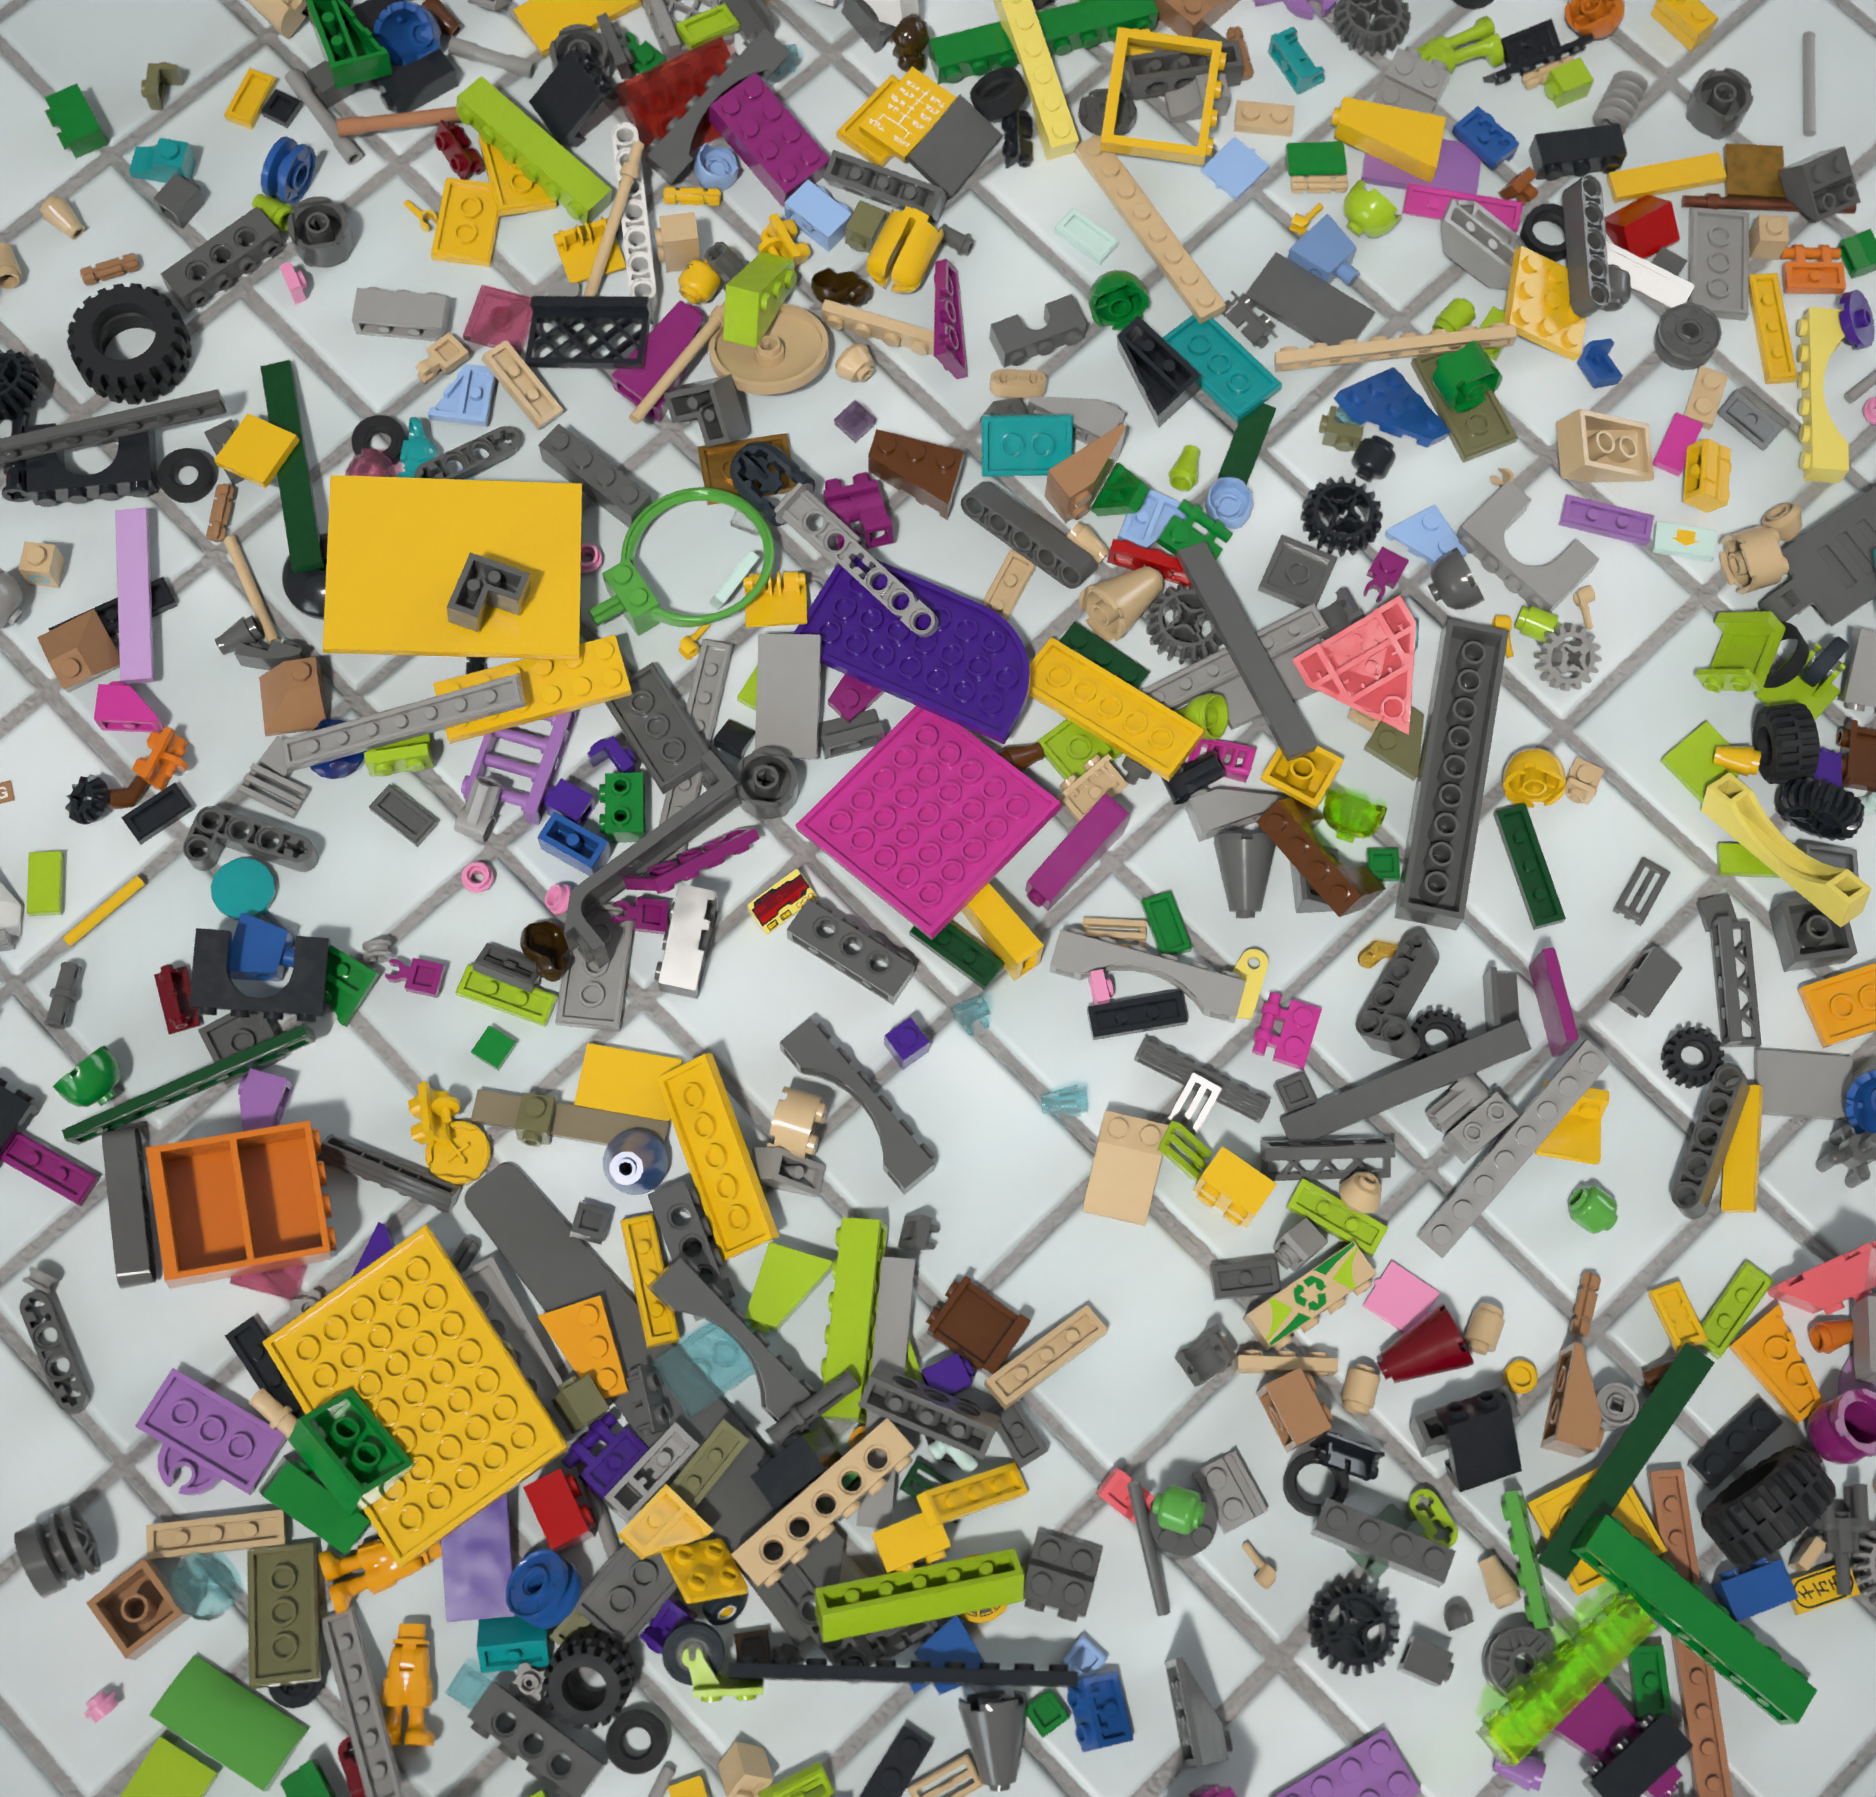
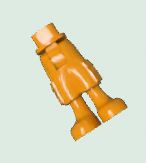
M382 1539L357 1546V1554L353 1556L337 1557L328 1550L318 1553L320 1566L327 1582L361 1568L365 1570L362 1576L328 1586L337 1615L345 1613L349 1609L350 1601L357 1594L368 1589L369 1592L375 1595L390 1589L399 1580L424 1568V1565L426 1567L431 1566L430 1561L442 1557L441 1544L438 1542L408 1565L399 1568Z
M400 1623L398 1638L393 1639L395 1646L391 1650L387 1676L383 1680L380 1697L381 1705L388 1707L385 1722L392 1746H402V1712L405 1706L409 1707V1722L405 1732L404 1745L415 1747L434 1746L435 1736L433 1732L427 1729L424 1718V1709L432 1706L433 1688L432 1679H430L429 1640H425L426 1624Z

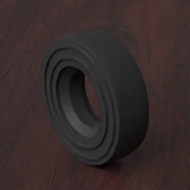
M374 415L365 418L355 427L351 443L356 458L363 465L371 469L382 470L393 467L400 462L403 441L407 440L404 429L395 419L385 415ZM376 433H385L391 438L390 446L382 452L372 451L368 447L369 438Z
M191 448L177 449L169 453L159 465V484L164 493L174 501L180 503L199 501L211 491L214 485L215 473L209 459L198 450ZM192 466L197 469L198 476L192 484L180 485L175 481V474L181 467Z
M636 1709L624 1712L612 1722L607 1731L605 1744L608 1757L618 1769L625 1773L643 1774L653 1770L664 1759L668 1749V1733L665 1725L656 1715L649 1711ZM633 1728H642L650 1736V1747L641 1756H632L624 1748V1737Z

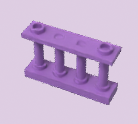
M577 710L542 719L551 722L553 726L550 736L546 735L544 738L510 728L485 734L470 776L466 775L462 782L461 793H463L466 803L474 778L478 775L484 777L487 766L531 778V782H534L530 793L520 794L502 788L498 800L520 806L526 821L539 825L545 809L544 797L554 783L578 714ZM497 738L541 750L543 754L541 763L532 766L493 755L492 752Z

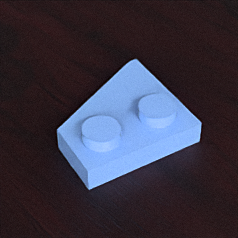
M465 364L457 374L456 380L450 383L444 390V396L435 408L431 407L429 409V420L487 427L496 377L487 366Z
M1149 489L1144 498V504L1137 513L1126 514L1116 540H1129L1135 543L1136 546L1148 549L1155 543L1170 517L1175 515L1181 520L1184 519L1186 515L1177 509L1180 502Z
M1435 504L1387 529L1384 534L1388 540L1392 541L1395 539L1408 547V552L1416 557L1425 559L1431 566L1439 557L1456 547L1461 552L1463 558L1468 553L1458 542V537Z

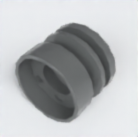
M72 1505L62 1510V1518L56 1513L49 1516L50 1533L41 1523L35 1522L16 1531L14 1534V1542L22 1567L34 1589L43 1598L66 1588V1570L77 1581L85 1578V1570L90 1575L101 1570V1561L94 1535L86 1521L83 1520L80 1513Z

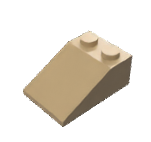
M1578 409L1556 422L1561 478L1579 482H1646L1654 480L1649 424L1584 409Z
M1105 1110L1081 1212L1145 1226L1163 1155L1158 1150V1147L1169 1125Z

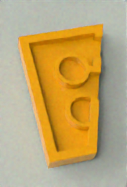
M601 1295L537 1316L579 1378L582 1379L589 1374L604 1400L629 1393L625 1380L626 1376Z
M1778 1304L1732 1342L1729 1348L1795 1424H1798L1823 1403V1400L1807 1364H1804L1795 1345L1797 1342L1793 1333L1789 1332L1782 1317L1784 1313L1780 1304Z

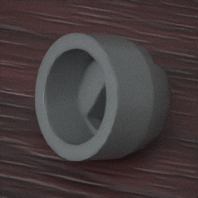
M1461 1604L1450 1605L1444 1614V1622L1448 1631L1474 1622L1470 1611Z

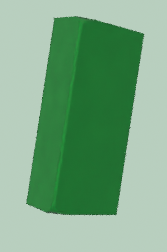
M1341 141L1286 144L1284 163L1290 176L1347 173L1345 149Z

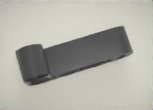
M207 806L199 810L183 845L184 855L192 866L199 871L212 869L218 862L224 847L299 872L311 871L318 864L319 859L315 847L307 837L215 806ZM212 820H220L218 826L214 829H206L208 823ZM244 829L249 830V834L245 838L236 839L238 832ZM270 840H279L276 847L272 849L265 848ZM200 848H208L204 856L194 857L196 851ZM294 852L300 854L298 858H297V856L295 855Z
M1412 932L1402 940L1355 1023L1356 1030L1371 1049L1400 1059L1411 1058L1420 1049V1039L1405 1020L1439 961V953L1422 932Z

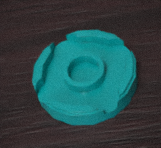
M249 858L234 859L221 866L214 875L211 884V897L218 910L225 916L239 921L241 913H246L256 918L265 914L276 895L275 879L269 869L258 860Z

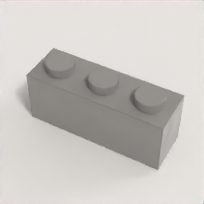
M378 287L357 288L352 322L356 334L437 341L447 334L450 307L447 297L435 292L420 294L404 289L388 291Z

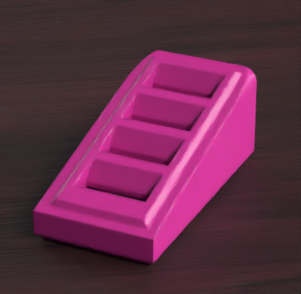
M1202 738L1190 753L1187 764L1198 759L1201 747L1207 748L1206 754L1213 750L1219 752L1218 756L1222 762L1225 754L1231 755L1229 765H1224L1227 773L1225 777L1246 783L1256 748ZM1237 757L1243 759L1241 768L1235 767Z

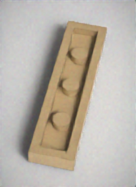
M827 299L824 300L821 308L822 322L832 329L841 330L843 328L853 331L862 338L873 337L882 340L885 344L892 347L903 346L911 349L912 352L918 355H933L934 331Z
M1085 1305L987 1378L984 1386L1002 1408L1006 1410L1105 1336L1108 1329L1089 1306Z
M281 1509L146 1525L148 1560L288 1544L286 1513Z

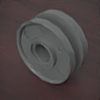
M1679 303L1669 308L1662 316L1653 338L1655 351L1660 359L1670 367L1680 370H1695L1705 365L1713 356L1722 334L1720 322L1715 314L1705 306L1695 303Z
M1530 1627L1506 1628L1494 1634L1484 1646L1481 1658L1482 1672L1489 1687L1499 1696L1512 1701L1536 1700L1547 1694L1557 1682L1560 1670L1558 1653L1552 1641L1541 1631ZM1517 1655H1521L1526 1661V1668L1523 1673L1518 1672L1515 1668L1514 1661Z

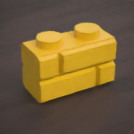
M1656 0L1650 14L1690 51H1693L1708 39L1719 19L1699 0Z
M1703 439L1687 446L1683 503L1692 507L1696 506V509L1705 513L1727 506L1730 497L1729 477L1732 469L1730 463L1731 449L1718 445L1717 442L1711 439Z

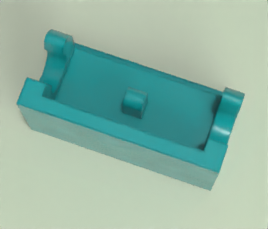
M1290 27L1278 34L1271 35L1268 53L1296 94L1299 95L1325 81V76L1323 75L1325 70L1322 66L1316 67L1298 42V38L1295 35L1297 30L1295 27Z

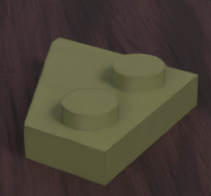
M1411 706L1409 735L1389 724L1381 722L1365 745L1364 750L1410 780L1415 781L1419 774L1424 714Z

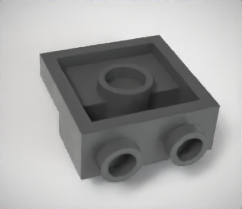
M1037 1531L1024 1576V1607L1039 1612H1044L1045 1607L1058 1611L1057 1617L1076 1622L1078 1617L1085 1618L1102 1551Z

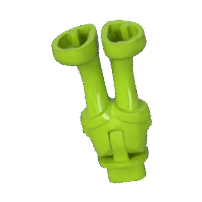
M1488 16L1479 18L1473 27L1448 38L1443 35L1436 36L1420 47L1414 48L1422 54L1421 59L1431 63L1432 59H1436L1446 64V71L1450 73L1455 70V66L1476 57H1486L1487 62L1493 67L1500 66L1504 62V52L1498 33L1494 34L1495 26ZM1478 40V42L1473 45L1453 50L1461 45Z

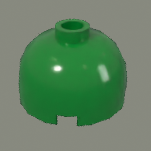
M1113 270L1099 276L1093 283L1088 296L1092 319L1102 328H1104L1103 324L1106 326L1113 325V330L1124 329L1137 316L1142 319L1144 317L1143 312L1146 307L1147 309L1149 307L1143 283L1136 275L1126 270Z
M103 1045L53 1085V1088L70 1104L77 1107H89L98 1102L102 1107L117 1094L113 1088L120 1081L121 1071L119 1063L108 1048Z

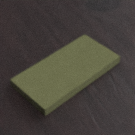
M1444 353L1424 355L1412 359L1411 366L1437 415L1451 431L1448 436L1463 463L1517 441L1518 436L1491 389L1484 395L1486 401L1469 411L1457 413L1455 409L1452 411L1431 382L1432 375L1438 367L1436 361Z
M317 1542L247 1549L249 1687L257 1689L321 1681Z

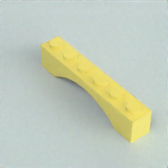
M993 0L1001 26L1012 43L1021 65L1033 106L1038 136L1047 161L1074 153L1079 139L1032 0Z
M1809 307L1803 318H1799L1796 333L1797 336H1800L1801 343L1797 351V361L1801 362V371L1797 384L1798 388L1802 389V398L1798 405V414L1802 416L1799 442L1803 443L1799 467L1803 470L1804 481L1839 484L1849 471L1848 442L1838 432L1830 418L1823 391L1824 372L1829 357L1845 337L1839 318L1840 311H1843L1842 309Z
M1727 773L1707 787L1701 811L1840 928L1863 913L1872 888L1850 870L1822 863L1794 846L1768 818L1754 792L1732 773Z

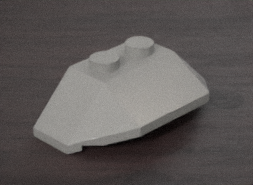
M1450 200L1441 220L1444 254L1488 288L1508 289L1514 250L1520 246L1527 248L1518 234L1476 201Z

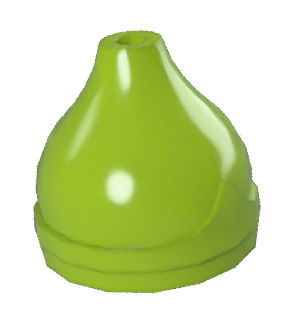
M1208 693L1199 695L1177 711L1179 715L1204 729L1203 739L1206 740L1220 739L1228 726L1229 710L1227 702L1219 694Z

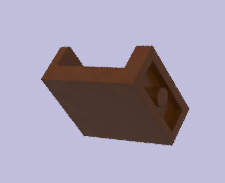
M1851 719L1843 728L1839 729L1836 740L1837 746H1840L1842 786L1876 792V730L1857 727L1858 720Z
M965 1275L961 1282L957 1279L954 1280L945 1293V1296L949 1298L942 1309L936 1306L926 1320V1323L930 1325L927 1334L953 1353H958L960 1358H966L970 1365L989 1378L1000 1369L1029 1327L1031 1320L1021 1313L1018 1316L974 1285L971 1279Z

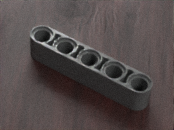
M1588 174L1563 192L1570 304L1573 312L1581 318H1587L1609 304L1611 298L1603 191L1599 180L1595 176Z
M986 481L980 482L961 499V508L970 519L1065 587L1070 589L1078 588L1095 572L1096 562L1087 551L993 484Z
M1733 1063L1722 1064L1714 1072L1672 1190V1202L1689 1219L1700 1218L1708 1210L1750 1090L1748 1079L1742 1070ZM1738 1078L1737 1083L1733 1086H1725L1729 1079ZM1728 1107L1725 1114L1715 1116L1719 1108ZM1717 1136L1714 1144L1704 1145L1709 1137ZM1707 1166L1706 1171L1702 1175H1694L1698 1167ZM1696 1195L1694 1203L1688 1206L1683 1205L1688 1196Z
M133 1126L104 1131L102 1133V1147L118 1285L123 1289L155 1283V1256L143 1146L139 1128Z

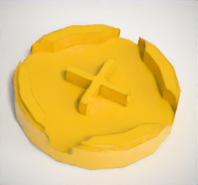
M465 1121L449 1122L450 1142L443 1146L434 1140L428 1142L425 1148L426 1163L433 1176L457 1186H467L479 1180L487 1171L491 1161V1145L486 1135L476 1125Z

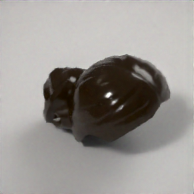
M912 13L902 18L891 35L895 43L892 55L898 58V67L905 72H908L911 67L918 71L924 68L925 54H923V51L927 47L930 37L926 21L919 15Z
M829 267L814 274L811 280L813 295L822 304L827 299L840 304L848 302L852 306L860 307L862 304H866L867 299L871 296L869 284L864 279H859L853 271L836 273Z
M548 921L527 925L522 930L520 947L524 955L536 963V973L538 975H541L550 982L558 981L565 974L569 964V959L566 957L569 948L564 937V928Z

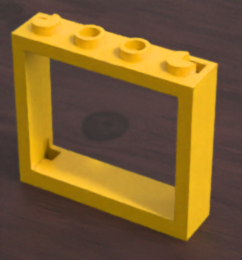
M1118 27L1100 151L1204 165L1205 155L1211 156L1214 141V138H1208L1209 128L1216 127L1218 110L1212 109L1214 99H1220L1222 81H1217L1218 70L1224 71L1226 53L1221 52L1222 41ZM1127 45L1211 56L1198 146L1114 135Z

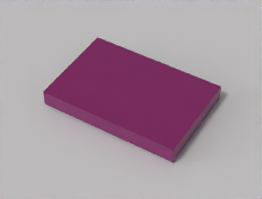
M1552 947L1543 949L1528 967L1551 1055L1555 1057L1563 1055L1579 1037L1556 950Z

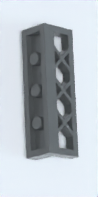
M1731 916L1718 917L1711 923L1712 929L1710 933L1721 1047H1759L1762 1043L1750 921H1732ZM1733 930H1741L1743 943L1737 949L1734 948ZM1735 957L1745 965V974L1740 980L1737 979ZM1738 988L1748 996V1005L1743 1011L1740 1010ZM1741 1019L1751 1027L1752 1039H1743Z
M1389 1137L1260 1141V1173L1272 1181L1302 1180V1178L1305 1180L1347 1179L1358 1172H1369L1377 1178H1391V1157H1395V1144ZM1365 1158H1382V1169L1369 1170L1361 1162ZM1319 1159L1322 1161L1313 1171H1304L1297 1165L1300 1160ZM1333 1159L1354 1160L1345 1170L1337 1171L1329 1164ZM1287 1160L1289 1162L1281 1172H1268V1161ZM1359 1165L1363 1170L1354 1169ZM1327 1166L1331 1171L1322 1170ZM1295 1167L1299 1172H1290V1170Z

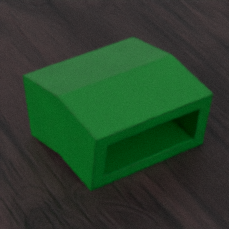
M1871 228L1840 241L1837 248L1841 249L1840 257L1851 279L1876 270V239Z

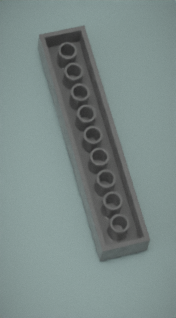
M1448 618L1441 631L1394 918L1457 930L1464 920L1509 630Z

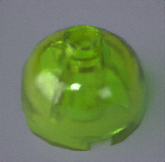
M1328 789L1324 801L1323 815L1328 827L1337 831L1335 838L1353 843L1355 838L1366 839L1373 836L1382 826L1388 808L1378 804L1373 805L1367 800Z

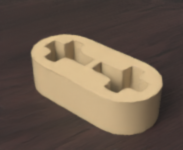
M1000 369L991 373L989 389L997 397H1041L1046 392L1047 377L1044 373L1036 370Z

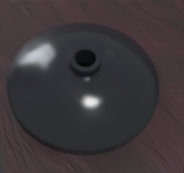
M328 533L320 534L324 564L327 565ZM289 554L282 572V584L286 596L291 604L301 613L311 618L324 620L326 571H321L318 568L294 574Z

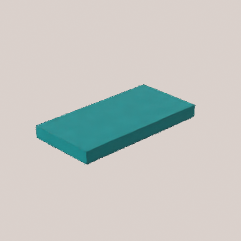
M1191 315L1162 337L1201 374V389L1236 423L1281 390L1282 383L1213 318L1199 324L1194 315Z

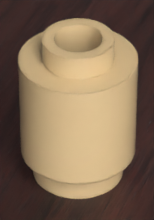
M1480 1303L1478 1309L1473 1310L1463 1338L1464 1342L1468 1344L1470 1351L1480 1355H1486L1487 1352L1495 1351L1505 1323L1503 1310L1487 1303Z
M1356 1364L1355 1369H1348L1341 1396V1401L1344 1402L1343 1410L1368 1416L1369 1410L1374 1408L1381 1378L1375 1374V1368Z

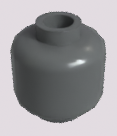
M1610 264L1608 268L1611 298L1609 304L1601 308V310L1617 311L1628 303L1631 298V276L1626 270L1621 269L1619 265Z

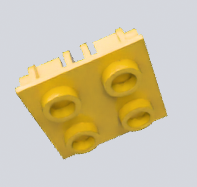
M601 217V220L591 223L584 222L582 226L577 224L575 228L565 231L558 230V233L552 234L569 282L580 283L589 280L608 218ZM616 237L603 275L627 268Z
M799 570L783 572V578H781L780 572H777V578H772L770 574L761 592L745 607L746 628L807 624L805 573H799ZM749 573V577L743 578L745 596L752 590L760 574Z

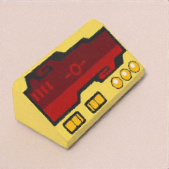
M795 869L747 905L748 913L765 934L769 935L797 914L807 899L813 902L817 899V896L801 872Z

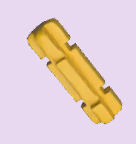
M666 186L663 190V201L665 204H676V201H680L682 205H704V202H708L709 206H718L721 202V192L719 188H708V191H706L704 187H680V190H678L676 186Z

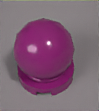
M1865 1388L1849 1390L1837 1396L1836 1399H1829L1821 1403L1809 1417L1807 1434L1813 1449L1824 1460L1834 1464H1854L1864 1457L1876 1455V1393Z

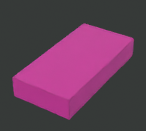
M1676 412L1653 460V466L1679 477L1685 466L1686 448L1696 442L1703 424Z

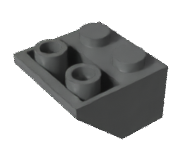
M1845 146L1820 151L1778 170L1786 198L1814 222L1823 220L1861 202Z

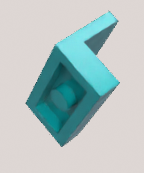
M516 1615L480 1619L478 1621L477 1653L481 1673L517 1670L518 1666L522 1663H529L532 1668L546 1667L550 1662L547 1629H537Z

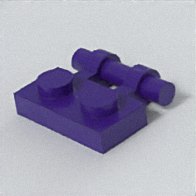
M609 1412L601 1420H595L589 1426L590 1431L579 1442L575 1441L568 1449L569 1453L561 1460L563 1465L569 1470L578 1462L583 1463L586 1468L579 1474L578 1478L601 1500L649 1450L627 1427L616 1436L610 1429L617 1423V1419ZM601 1440L607 1447L595 1457L589 1450Z

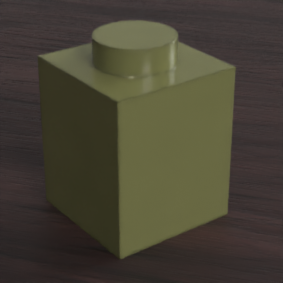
M859 200L845 227V244H848L856 251L870 253L886 222V210Z
M589 1374L580 1380L573 1376L558 1386L560 1392L551 1400L572 1434L599 1419L610 1409Z

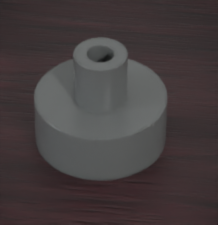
M1128 756L1122 762V767L1128 771L1124 780L1129 784L1135 785L1139 778L1147 780L1152 774L1151 770Z

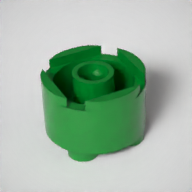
M1477 341L1469 342L1453 354L1446 352L1441 355L1436 361L1438 367L1431 378L1432 384L1452 411L1455 409L1457 413L1469 411L1486 401L1484 395L1490 389L1494 393L1502 382L1501 373Z

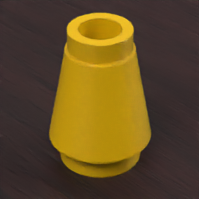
M1716 746L1713 764L1746 777L1749 774L1757 775L1761 751L1754 750V747Z

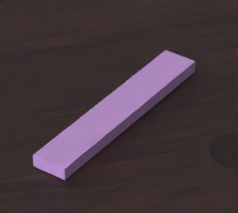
M147 508L115 510L120 681L126 684L154 682L149 512Z

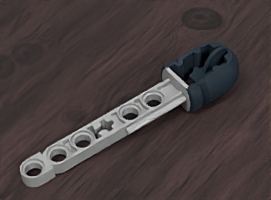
M759 441L748 443L735 454L730 467L733 485L748 503L757 511L763 513L766 520L777 527L788 523L834 567L840 564L896 617L901 618L900 620L919 637H930L936 632L939 624L937 616L923 602L917 601L916 596L858 544L861 538L813 495L816 486L814 479L806 472L801 471L800 467L789 456L773 444ZM770 464H771L774 468H776L777 471H775V472L772 473V472L768 469L769 466H770ZM786 472V475L796 486L775 507L770 501L762 497L766 492H771L774 495L777 494L784 486L781 481V473ZM757 480L762 484L760 489L753 484ZM813 516H821L823 518L822 527L817 531H811L808 527L809 520ZM836 535H842L845 540L844 546L837 551L831 550L830 540ZM855 557L863 558L862 562L871 569L867 574L858 566L854 567L853 559ZM880 574L886 575L888 579L886 587L882 590H875L872 586L873 579ZM901 594L907 595L909 597L907 608L896 610L894 608L895 598ZM923 614L929 615L931 617L929 628L918 630L915 625L916 619Z

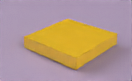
M247 413L216 456L214 462L217 466L267 488L300 440L297 435Z

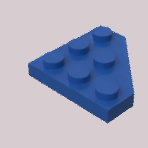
M1395 367L1344 388L1333 398L1352 421L1361 424L1369 421L1380 425V431L1399 438L1403 435L1416 439V444L1426 448L1445 440L1451 432L1442 419L1424 402L1422 396L1410 386Z

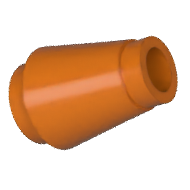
M1853 1319L1817 1322L1809 1330V1340L1814 1350L1818 1353L1830 1354L1852 1342Z

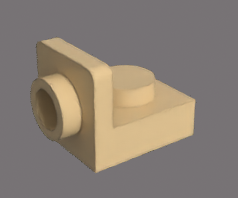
M1576 757L1566 776L1564 794L1575 803H1585L1588 805L1596 795L1598 784L1605 769Z

